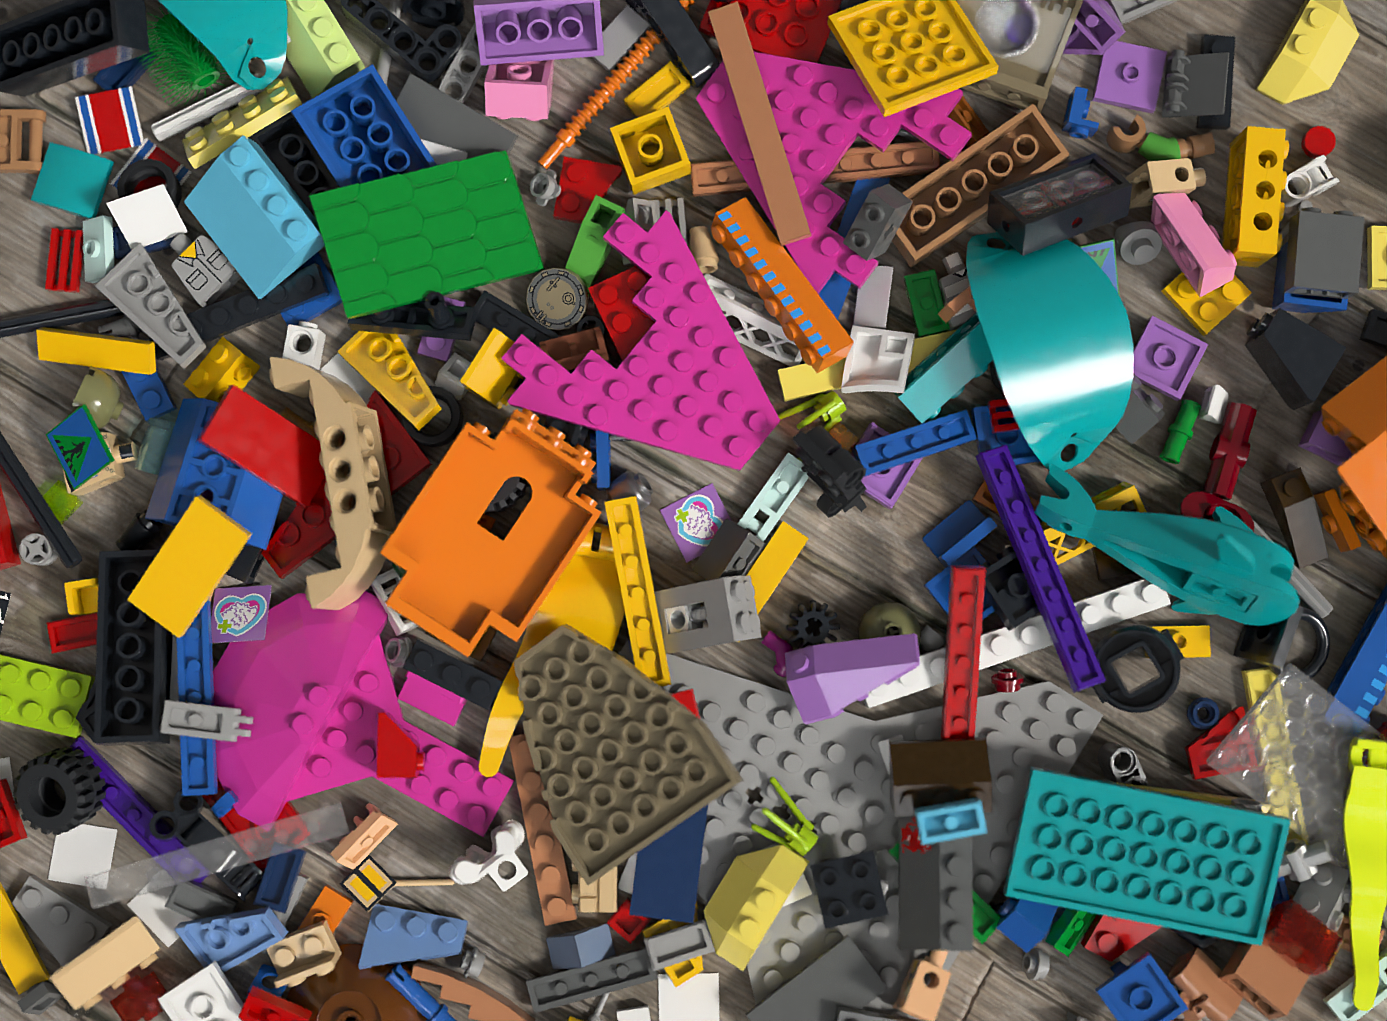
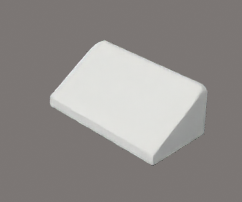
M877 266L861 289L858 288L854 326L885 330L893 267Z

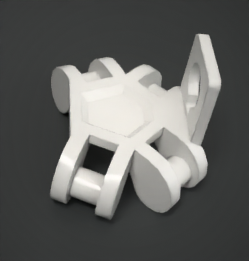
M508 820L502 826L494 828L491 831L492 852H486L476 845H471L466 850V856H459L450 867V878L455 883L461 885L470 884L480 880L489 873L501 890L507 891L528 874L527 868L515 854L516 849L521 845L525 837L522 825L514 820ZM503 861H510L516 866V874L510 879L502 878L498 873V866Z

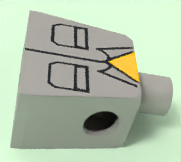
M181 233L172 240L170 246L180 256L171 266L196 302L202 307L216 303L242 278L217 244L204 235H200L192 242L184 233Z

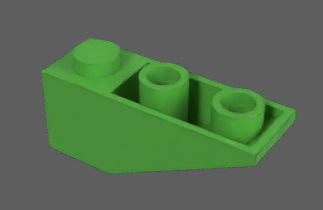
M597 195L581 224L565 267L581 277L586 284L587 291L589 287L595 284L612 249V246L603 240V236L621 214H625L623 207Z

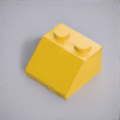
M493 328L460 382L469 392L500 410L503 404L505 406L508 405L507 401L516 391L513 388L519 378L522 380L525 378L501 359L515 342L499 330Z

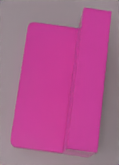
M407 670L405 674L407 679L397 699L451 726H455L468 700Z

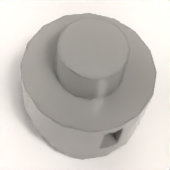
M1151 221L1128 223L1119 226L1115 232V244L1122 258L1132 265L1148 263L1161 250V236Z

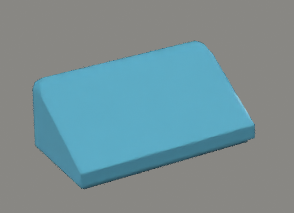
M979 798L914 809L921 845L987 833L982 804Z

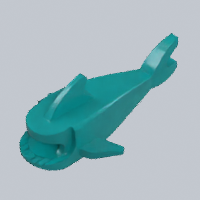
M1051 464L1045 481L1061 499L1041 495L1034 513L1053 529L1071 537L1087 540L1152 584L1180 598L1172 603L1171 608L1173 611L1206 615L1217 614L1240 623L1258 626L1281 622L1296 612L1299 605V597L1296 589L1288 583L1294 569L1292 555L1282 546L1255 534L1243 521L1224 507L1219 506L1215 508L1212 514L1214 521L1172 514L1096 510L1091 497L1081 484L1069 473Z

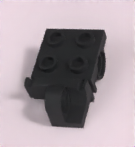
M816 426L806 434L800 430L792 440L798 447L795 453L803 461L802 471L807 472L808 477L823 490V494L817 501V507L829 518L835 516L841 510L846 513L854 506L862 512L867 507L860 496L867 489L861 482L866 473V468L846 449H842V445L822 426Z

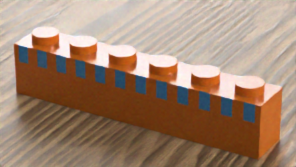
M745 197L716 212L711 226L713 238L718 244L723 245L729 253L732 264L736 268H740L746 276L751 290L760 295L768 313L771 316H775L782 325L785 336L799 348L804 362L812 366L816 373H819L847 357L854 341L784 247L781 246V243L749 200Z

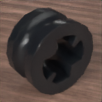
M587 316L580 320L577 325V332L583 331L586 325L590 327L589 323H595L596 327L600 326L604 339L606 330L599 318Z

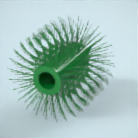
M171 12L167 15L164 14L162 18L156 17L160 19L158 22L149 23H156L153 24L154 26H147L155 27L150 29L154 31L148 32V35H150L148 38L150 39L149 48L153 47L149 52L156 50L150 56H156L148 59L149 61L143 64L145 65L159 58L157 61H153V64L159 63L156 66L157 68L162 65L164 66L155 71L158 73L160 70H165L152 78L156 79L158 76L167 73L155 82L157 83L161 79L169 77L167 80L162 81V83L164 84L172 80L166 86L174 83L177 84L169 88L170 90L172 88L175 89L167 95L175 91L181 93V90L185 88V91L176 98L178 100L189 90L190 92L193 89L197 90L199 94L201 89H204L205 92V88L207 89L209 86L212 88L211 85L213 83L220 84L216 82L218 79L227 78H219L223 77V75H228H220V73L226 72V70L222 71L224 68L221 67L222 65L212 53H209L211 51ZM141 55V56L144 58V59H142L143 61L146 60L148 57H150V56L144 57L143 55Z

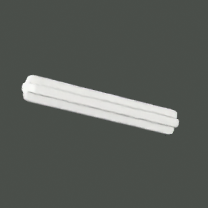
M259 73L253 75L257 78L262 77ZM236 83L151 126L152 132L159 141H163L238 104L246 96L256 95L266 89L247 90Z

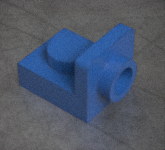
M1076 86L1069 95L1061 131L1069 132L1071 137L1077 139H1086L1096 133L1099 123L1085 120L1090 107V100H1086L1088 89Z

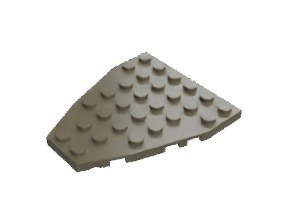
M568 624L560 626L514 660L515 674L519 680V700L524 703L526 720L523 721L524 733L535 771L540 772L545 789L541 792L544 801L548 800L553 817L550 820L551 827L587 885H590L743 781L707 724L629 661Z

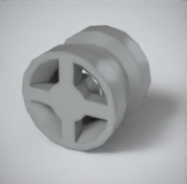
M30 534L21 541L19 547L20 555L29 564L47 566L52 564L58 557L45 535Z

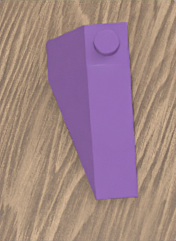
M913 633L819 644L785 653L787 684L803 723L810 724L834 718L844 712V707L856 700L861 702L869 697L868 693L882 684L888 685L920 666L917 635Z

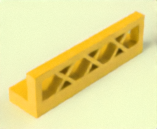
M1125 481L1091 498L1096 510L1120 511L1123 504L1132 500L1137 512H1146L1135 485ZM1045 522L1040 523L1049 546L1054 547L1052 553L1057 565L1095 547L1090 542L1081 538L1077 546L1071 549L1063 547L1061 545L1065 534L1053 529ZM1057 538L1055 544L1050 542ZM1060 550L1065 551V552H1063V553H1061V554L1058 555V553H1059Z

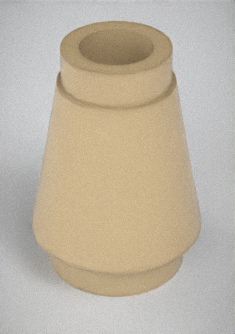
M697 226L690 229L689 250L702 274L715 272L718 269L717 264L720 260L708 233V228L706 226Z

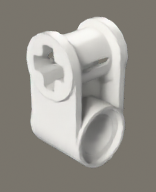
M1325 155L1315 158L1287 176L1286 186L1284 190H1281V202H1284L1285 207L1294 206L1340 182L1338 178L1332 176L1325 163L1327 159ZM1288 184L1296 188L1297 195L1289 191Z

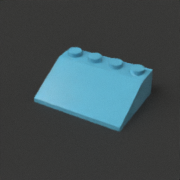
M245 135L218 156L184 201L258 299H262L325 246L317 219L261 147Z

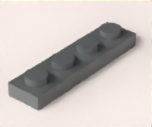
M646 947L610 956L582 968L563 969L527 979L526 985L533 1011L537 1013L658 979L657 970H652Z

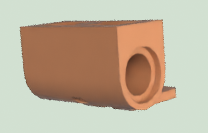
M1199 947L1178 957L1168 975V980L1178 989L1177 993L1189 1008L1182 1013L1184 1015L1183 1019L1175 1018L1172 1021H1199L1205 1016L1210 1021H1228L1236 1012L1243 997L1219 978L1222 970Z

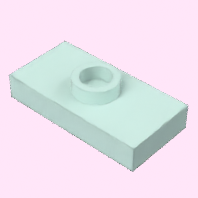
M104 215L83 221L85 282L97 283L114 268L112 217Z

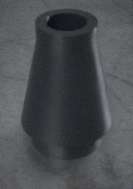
M144 510L142 513H136L122 536L116 541V545L121 551L136 550L158 537L160 530L163 528V523L146 519L147 510Z

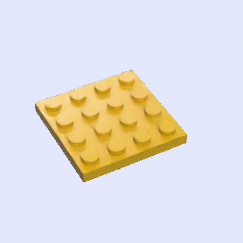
M870 0L828 16L827 24L883 117L997 74L998 64L956 0Z

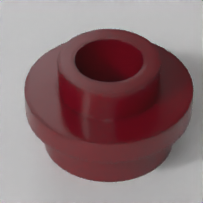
M1002 668L997 670V674L991 676V682L995 684V690L998 692H1016L1021 689L1020 684L1023 682V675L1017 673L1016 669Z

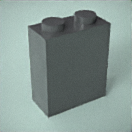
M1315 207L1302 208L1301 211L1293 215L1289 222L1284 293L1348 299L1359 293L1364 217L1353 216L1351 211H1335L1333 214L1321 213V209Z

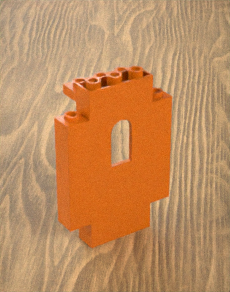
M523 408L522 411L514 409L494 440L489 437L491 431L481 424L475 422L472 426L466 423L379 552L406 570L385 601V604L467 657H469L489 625L514 641H518L602 513L595 508L598 504L596 501L583 493L580 497L575 495L581 485L586 484L594 473L591 470L596 462L590 459L592 453L579 444H576L575 447L569 445L564 441L566 436L556 428L550 426L547 430L538 424L539 417L526 408ZM511 477H521L531 487V499L502 541L479 526L477 522L503 483Z

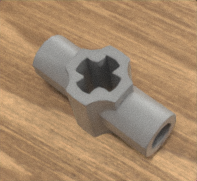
M1296 838L1286 841L1278 878L1289 875L1291 880L1299 882L1310 879L1312 875L1318 872L1317 865L1333 860L1332 852L1326 840L1306 845L1304 840H1297Z

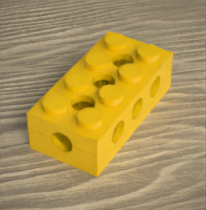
M1247 126L1229 145L1222 247L1224 250L1228 249L1232 252L1237 266L1258 268L1274 257L1281 249L1282 234L1278 233L1279 221L1283 219L1285 210L1284 202H1281V190H1284L1287 181V173L1283 171V162L1287 158L1289 151V141L1285 140L1286 129Z

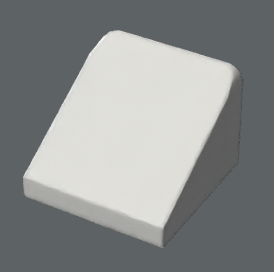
M454 353L439 370L435 385L444 388L452 393L456 399L461 400L468 390L461 384L460 380L471 362Z
M1216 384L1206 389L1201 405L1202 408L1199 412V419L1216 424L1222 423L1229 395L1220 385Z

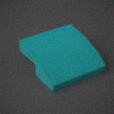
M50 142L31 201L63 210L72 215L88 219L96 218L114 162L97 155Z

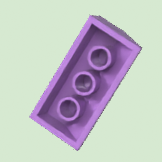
M474 0L481 65L604 56L600 0Z

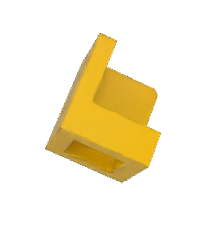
M98 578L64 583L68 613L70 615H86L98 612Z

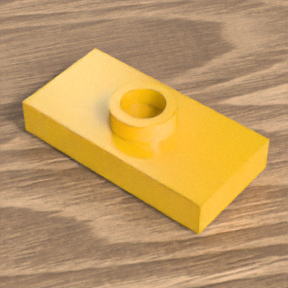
M1210 625L1152 627L1159 632L1168 629L1184 658L1211 657ZM1145 651V658H1149L1148 654Z

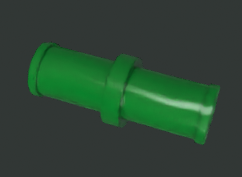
M1187 399L1182 400L1174 424H1170L1168 427L1169 436L1162 453H1160V459L1171 464H1179L1187 440H1191L1194 434L1192 428L1202 408L1200 404Z

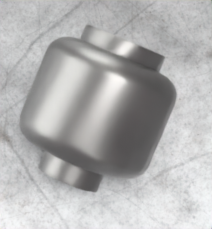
M627 471L610 483V488L606 489L608 498L605 502L637 496L640 512L651 503L653 489L641 473L635 474Z

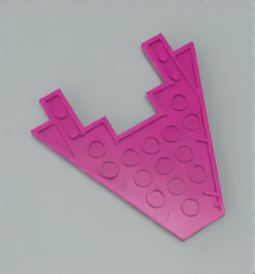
M754 52L812 235L811 237L787 244L785 247L818 294L834 272L861 289L877 267L878 261L874 258L868 261L863 259L843 244L844 237L829 228L846 205V201L823 186V183L857 136L884 153L901 128L953 162L972 136L970 131L948 117L962 98L963 91L956 89L883 117L855 70ZM722 61L697 95L696 100L776 230L724 61Z
M666 210L648 232L622 213L603 236V240L650 277V280L632 300V304L649 316L655 323L617 369L591 349L572 374L521 334L501 358L507 365L525 378L507 402L516 408H526L537 414L740 471L780 423V419L670 212Z

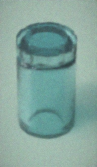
M149 417L148 424L150 425L145 430L134 469L159 475L175 423L156 417Z

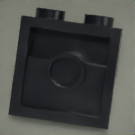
M1012 545L996 555L999 560L998 562L991 565L987 560L980 565L985 567L983 604L985 607L989 605L993 607L1008 631H1011L1040 612Z

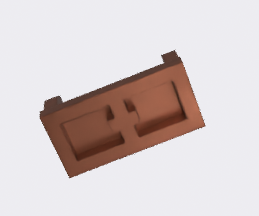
M600 326L539 342L540 349L567 371L576 369L591 349L605 361L609 360Z

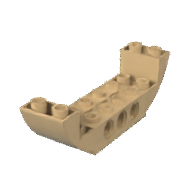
M270 357L271 368L269 376L275 389L302 398L309 397L315 409L316 421L314 422V429L317 437L320 439L322 451L319 458L325 470L327 480L325 493L332 509L330 524L336 533L337 546L335 553L338 562L341 564L340 569L306 576V598L311 604V608L340 610L356 601L371 586L386 559L379 552L397 526L377 411L368 408L363 399L348 384L337 377L290 359Z

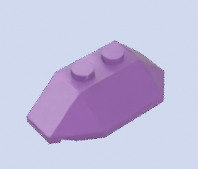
M1019 0V9L1023 14L1030 16L1034 20L1037 28V18L1033 7L1028 1ZM1083 0L1063 54L1103 55L1126 32L1106 0Z

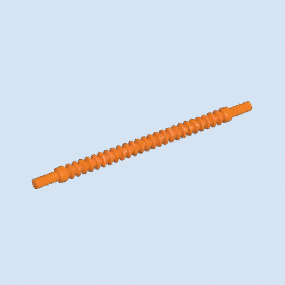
M679 0L686 12L689 11L688 5H694V0ZM653 29L645 31L646 37L639 38L640 44H634L635 49L628 51L629 56L622 58L624 61L622 64L617 63L618 69L611 70L612 76L605 77L606 83H600L601 89L594 90L595 96L588 97L589 103L584 102L582 110L577 109L578 115L571 116L572 122L565 123L566 129L562 128L555 135L557 139L537 161L542 168L547 170L566 147L570 148L575 143L574 137L581 136L579 131L581 129L586 130L585 124L592 123L591 117L598 116L597 110L604 109L603 103H609L608 98L615 96L614 91L621 89L620 84H626L625 78L632 77L631 71L638 70L637 64H643L642 58L649 57L648 51L655 50L654 44H660V39Z

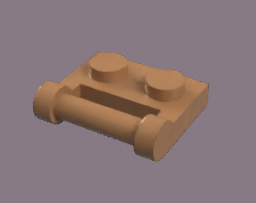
M0 109V173L39 175L43 164L42 135L43 123H46L45 111L38 109ZM22 122H30L29 161H21Z

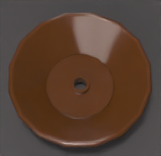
M364 944L340 945L339 949L342 954L332 971L322 976L313 974L306 977L303 982L291 987L286 998L289 1002L313 1011L309 1021H347L349 1016L355 1017L357 1021H426V1018L395 987L384 979L388 972H393L391 969L396 964H384L359 969L358 966ZM401 962L402 967L412 976L410 967L405 962Z

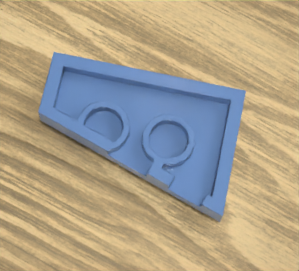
M376 904L372 908L358 967L359 969L371 968V966L384 964L394 965L405 961L461 955L468 921Z
M270 907L180 922L174 929L204 968L216 961L223 973L281 941L288 933Z

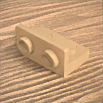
M326 920L289 933L281 941L266 948L278 973L274 981L276 988L284 985L293 987L303 982L310 975L322 976L329 973L335 968L334 965L342 954Z

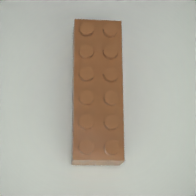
M1034 104L1030 105L964 150L953 162L951 160L904 191L902 194L912 200L913 203L892 242L912 268L988 215L990 191L1061 166L1070 155L1036 106Z

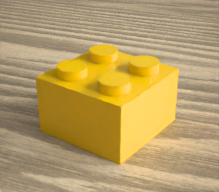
M669 106L610 128L613 143L633 195L691 174V164Z

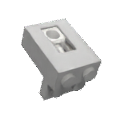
M751 575L723 577L655 591L666 654L761 638L760 619L757 615L754 598L755 589L752 585ZM704 602V607H700V603ZM703 622L708 623V627L704 628Z

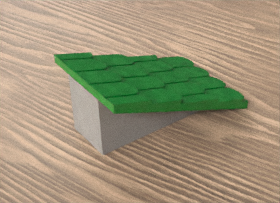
M506 150L461 161L456 160L362 184L357 183L309 196L344 310L349 319L424 301L426 296L432 292L447 295L545 270L511 160Z

